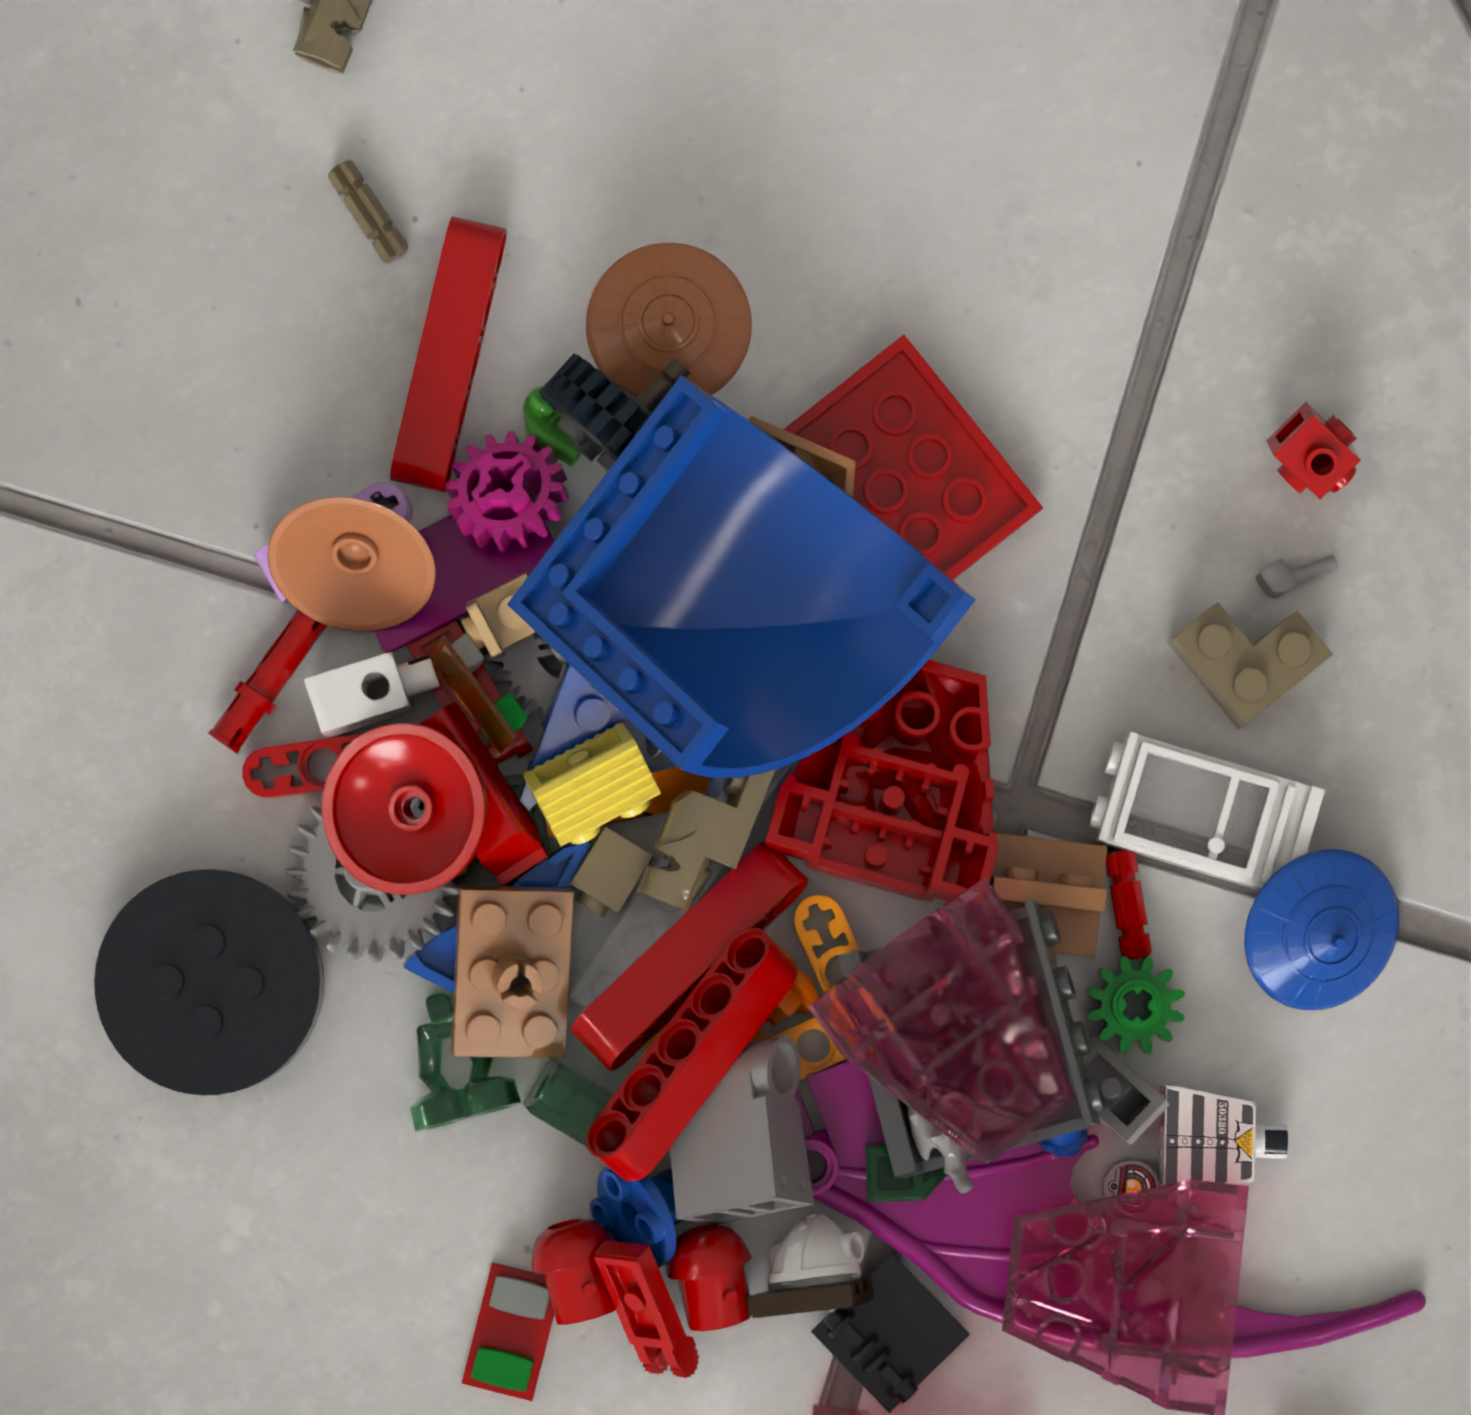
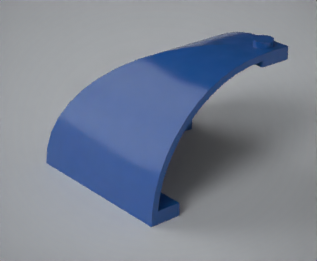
M681 375L507 605L681 770L705 777L739 778L765 773L808 757L832 744L864 722L896 695L925 665L976 599L903 537L827 477L741 414Z

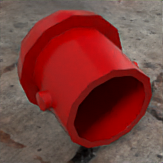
M572 1219L548 1227L536 1238L532 1254L533 1273L544 1274L557 1324L580 1323L616 1310L593 1257L595 1255L594 1252L605 1240H613L605 1228L595 1220Z
M704 1225L684 1232L676 1238L674 1257L666 1264V1275L668 1278L678 1280L687 1324L692 1331L719 1330L737 1325L751 1317L748 1316L746 1296H749L750 1293L743 1265L752 1256L742 1238L730 1227Z

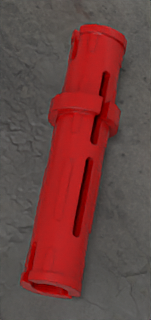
M297 609L245 683L239 681L234 691L237 692V695L208 734L238 754L241 746L264 714L271 715L277 707L273 704L274 700L327 625L311 619Z

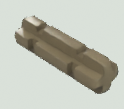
M347 160L334 167L328 173L331 184L339 196L344 194L345 198L343 201L366 237L368 239L373 238L372 245L382 261L388 263L404 254L408 249L405 239L397 227L392 229L391 225L393 222L370 186L368 184L363 185L364 178L354 162Z

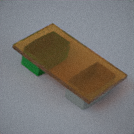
M464 634L451 644L443 635L438 639L428 655H430L432 663L500 755L517 737L515 731L524 725L527 715L511 693L506 694L495 703L489 698L472 674V672L480 667L484 656L468 634Z

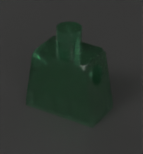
M549 1058L525 1098L523 1105L535 1117L587 1147L586 1137L591 1124L615 1092L559 1059Z

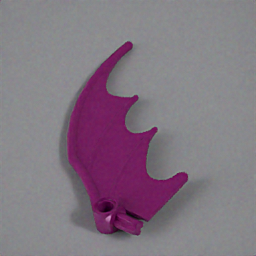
M863 1055L806 1077L825 1129L814 1131L799 1089L797 1088L794 1097L800 1104L806 1151H817L823 1155L825 1160V1168L821 1176L811 1180L813 1199L855 1220L909 1258L960 1306L975 1314L1039 1338L1107 1354L1179 1361L1250 1358L1323 1345L1389 1324L1421 1311L1426 1305V1297L1418 1290L1408 1291L1374 1305L1338 1312L1300 1316L1257 1312L1228 1303L1210 1291L1201 1276L1198 1241L1200 1228L1210 1223V1216L1207 1213H1199L1163 1225L1123 1223L1096 1213L1084 1206L1074 1195L1070 1185L1072 1168L1086 1150L1093 1149L1099 1145V1138L1094 1134L1088 1135L1087 1142L1082 1146L1081 1151L1071 1157H1057L1043 1150L1040 1144L1036 1142L965 1162L969 1178L973 1182V1188L967 1193H960L955 1187L952 1178L948 1175L924 1201L867 1203L865 1145L886 1144Z

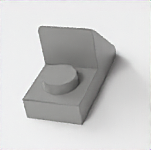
M1094 1035L1089 1040L1091 1053L1084 1055L1083 1059L1088 1078L1096 1076L1103 1092L1106 1109L1098 1111V1115L1119 1138L1131 1146L1170 1104Z

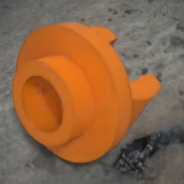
M798 969L797 977L792 987L767 1019L773 1027L779 1023L783 1016L788 1019L794 1012L808 1014L817 1006L819 998L815 990V983L807 973Z

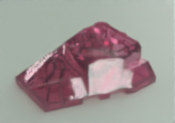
M985 877L912 924L832 983L828 990L818 996L808 1006L841 1055L855 1066H858L984 1165L992 1162L1074 1098L1052 1028H1044L1034 997L1040 994L1035 976L1028 978L1017 945L1023 942L1019 926Z
M1189 1179L1169 1185L1140 1191L1136 1190L1116 1196L1014 1216L1002 1331L1062 1360L1071 1361L1101 1375L1102 1379L1117 1386L1118 1384L1143 1395L1151 1399V1402L1165 1409L1208 1415H1225L1249 1186Z

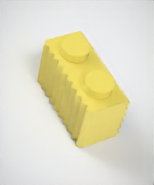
M616 723L613 728H608L603 733L596 734L593 739H586L583 744H576L573 749L566 750L562 755H556L553 760H546L543 765H537L533 770L526 771L523 774L543 817L561 847L569 842L572 844H582L593 839L600 832L601 825L618 816L630 818L642 813L649 807L650 799L661 794L636 741L623 723Z

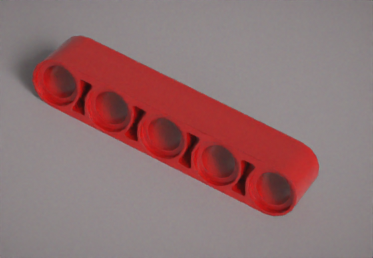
M454 216L450 219L390 471L391 481L443 493L446 492L445 483L450 481L453 469L452 464L455 461L507 236L506 228Z
M765 841L752 849L738 863L736 869L732 868L578 1016L570 1032L609 1071H615L624 1065L672 1019L725 947L739 932L755 927L765 930L803 892L809 879L787 857L765 845Z
M756 927L747 928L739 932L729 942L591 1124L586 1137L587 1149L620 1178L629 1182L639 1181L645 1178L657 1166L795 982L798 971L796 961L764 930Z

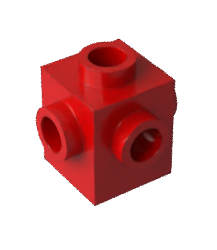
M1307 402L1266 440L1273 455L1282 463L1277 471L1286 482L1300 494L1308 488L1320 500L1330 490L1335 493L1345 487L1356 473L1357 469L1355 466L1361 461L1351 445L1357 439L1354 433L1335 415H1332L1326 421Z

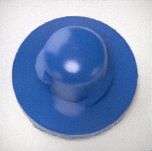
M607 1166L603 1168L597 1181L598 1197L590 1202L593 1219L602 1225L606 1231L609 1230L616 1242L649 1245L658 1268L669 1263L676 1251V1232L674 1226L685 1221L676 1219L672 1169L664 1170L652 1177L647 1175L639 1181L629 1182L620 1178Z

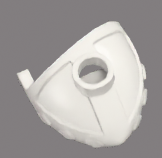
M812 1212L804 1215V1218L796 1223L782 1242H775L771 1245L770 1262L772 1273H770L769 1283L801 1287L860 1280L861 1268L859 1267V1262L862 1261L864 1256L862 1237L858 1232H846L836 1221L824 1213Z

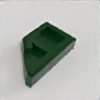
M886 1144L865 1145L867 1203L924 1201L948 1176L944 1173V1168L908 1178L894 1177Z

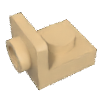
M526 572L466 603V609L470 616L461 620L464 629L478 650L486 646L492 658L502 653V649L535 633L507 605L527 579Z

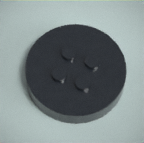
M213 869L193 870L168 876L153 883L133 897L115 917L104 936L96 961L94 977L95 999L101 1023L109 1040L122 1058L133 1069L150 1081L173 1091L192 1095H221L253 1087L269 1079L288 1065L301 1051L315 1028L324 994V968L317 940L309 934L311 929L309 924L298 915L297 912L299 910L276 889L258 879L244 874Z

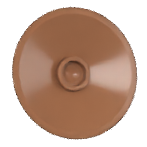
M681 243L647 245L633 250L617 260L603 274L594 288L586 316L587 341L597 367L625 392H629L636 398L658 374H662V370L673 358L678 360L690 372L686 377L688 380L711 395L715 394L739 370L748 351L752 331L749 302L742 285L734 273L714 255L700 248Z
M330 497L305 503L283 517L269 540L268 566L279 591L300 612L319 623L333 628L369 632L395 627L416 615L425 606L434 588L435 563L425 539L402 516L374 502L350 497Z

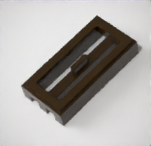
M870 1278L768 1290L746 1296L748 1316L761 1318L854 1307L871 1302L870 1299H873L874 1295Z

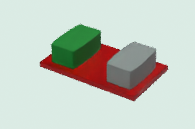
M492 1262L461 1384L533 1401L554 1318V1311L544 1275Z

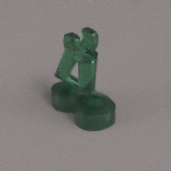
M445 993L430 995L426 998L425 1003L431 1022L418 1026L416 1032L419 1078L431 1092L419 1098L410 1107L415 1132L445 1126L521 1104L515 1078L505 1076L488 1077L494 1057H469L472 1061L469 1082L463 1089L458 1090L450 1087L440 1070L442 1041L451 1038L452 1002Z

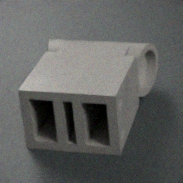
M780 1036L748 1044L670 1147L676 1219L718 1225L814 1204L800 1104L794 1097L800 1078V1057L794 1040L789 1036Z

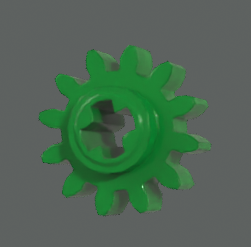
M1122 956L1118 960L1119 974L1114 975L1112 971L1106 968L1098 970L1099 977L1106 983L1103 990L1099 988L1086 989V994L1090 998L1099 1000V1008L1092 1009L1085 1016L1086 1019L1092 1021L1103 1019L1105 1026L1100 1029L1097 1036L1100 1041H1106L1114 1034L1119 1036L1117 1042L1118 1052L1125 1054L1130 1049L1132 1040H1138V1046L1144 1054H1149L1152 1051L1151 1036L1156 1034L1159 1039L1166 1042L1173 1040L1170 1031L1165 1028V1024L1168 1020L1171 1022L1184 1021L1185 1016L1182 1013L1171 1009V1002L1181 999L1185 992L1179 989L1167 990L1165 984L1170 981L1173 975L1171 969H1164L1156 976L1151 974L1153 968L1152 957L1146 956L1139 963V969L1133 970L1130 960L1126 956ZM1128 991L1133 995H1138L1142 991L1147 996L1143 1003L1147 1013L1142 1019L1138 1015H1132L1128 1019L1123 1014L1127 1007L1123 996Z

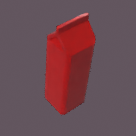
M454 702L419 723L420 725L437 729L459 743L471 756L482 776L487 794L488 817L485 834L476 853L480 863L495 875L503 886L547 858L549 855L542 845L537 827L458 704Z

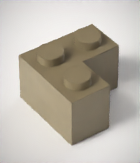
M1218 602L1167 642L1237 729L1247 725L1333 655L1298 611L1289 615L1255 644H1252Z

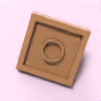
M997 833L998 852L988 888L985 918L1026 907L1024 902L1034 900L1042 905L1044 912L1051 910L1056 919L1061 943L1053 945L1055 953L1095 957L1100 913L1105 912L1107 889H1103L1107 846Z

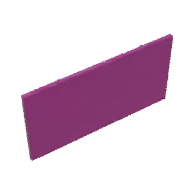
M452 515L418 531L425 539L434 559L436 572L434 588L425 606L412 618L395 627L374 631L384 653L394 652L467 615L466 603L524 572L529 576L555 542L545 522L544 525L548 532L547 537L543 538L532 532L528 535L529 545L525 549L519 545L517 539L510 540L506 552L499 551L493 538L484 548L479 547L473 537V533L468 536H464L456 523L457 519H453Z

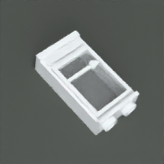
M1129 732L1125 734L1123 743L1117 741L1112 743L1104 773L1113 775L1107 797L1097 795L1088 826L1097 829L1095 842L1122 850L1133 851L1138 855L1260 891L1270 877L1281 867L1307 854L1325 789L1309 786Z

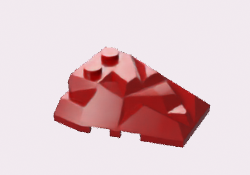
M928 660L913 678L873 715L832 744L800 760L792 774L788 775L779 789L764 844L786 856L804 860L805 865L812 870L921 901H932L934 898H938L955 904L983 906L998 852L997 832H994L992 810L994 783L993 780H990L988 753L991 740L986 676Z

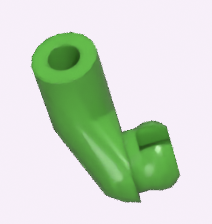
M543 386L535 388L526 397L523 405L527 437L530 435L536 436L540 449L550 446L557 459L573 467L581 453L567 440L569 437L557 427L556 423L560 420V416L539 393Z

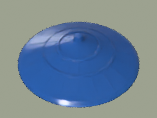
M1336 849L1319 850L1290 861L1274 873L1264 884L1249 911L1244 944L1247 963L1255 981L1263 991L1277 1002L1300 1010H1324L1344 1004L1355 998L1378 978L1394 950L1399 930V907L1394 889L1385 874L1373 862L1350 851Z

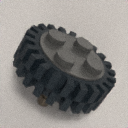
M573 354L541 388L539 393L560 416L561 419L556 425L569 437L567 439L569 443L590 462L599 455L600 457L596 461L608 472L681 375L686 378L690 372L678 360L673 358L662 370V374H658L636 398L629 392H625L600 370L595 369L587 360H583L579 355Z

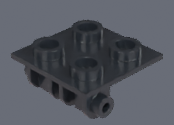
M892 1252L865 1278H871L874 1298L870 1299L871 1302L854 1307L835 1309L811 1331L889 1413L900 1403L904 1404L919 1389L917 1386L970 1335Z

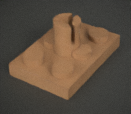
M458 885L451 1053L454 1057L565 1058L574 896L571 888Z

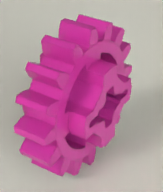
M508 431L505 442L497 444L491 434L486 435L485 449L479 451L472 445L466 447L470 457L467 464L453 462L452 468L459 480H451L445 483V488L451 498L446 503L453 519H457L456 523L464 536L473 533V537L479 547L484 548L493 538L500 552H506L509 541L517 539L523 549L528 548V535L532 532L543 538L548 536L544 525L547 519L561 521L563 516L556 503L566 502L569 499L564 484H562L567 480V476L561 463H557L558 460L553 449L550 446L540 449L536 436L530 435L523 444H520L515 432ZM537 494H539V496H538V498H537V500H536V502H535V496H536Z

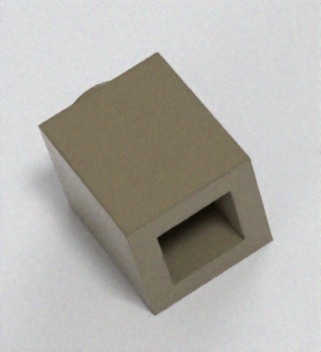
M605 826L570 883L581 890L575 900L603 918L609 908L620 914L639 884L646 866L650 865L654 859V855Z

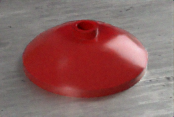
M413 723L389 724L360 735L337 757L324 786L322 821L333 853L353 877L363 884L385 893L398 895L418 894L437 889L449 883L469 865L482 843L487 825L488 802L486 789L473 759L459 743L447 734L425 725ZM415 797L420 798L425 807L424 813L420 818H417L411 812V802Z

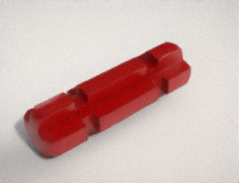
M1129 850L1110 852L1106 855V869L1108 877L1112 876L1114 885H1109L1116 928L1121 929L1122 937L1118 938L1121 956H1126L1129 960L1145 958L1151 955L1152 947L1149 933L1144 932L1143 925H1148L1141 882L1140 880L1136 881L1135 873L1139 872L1136 853Z

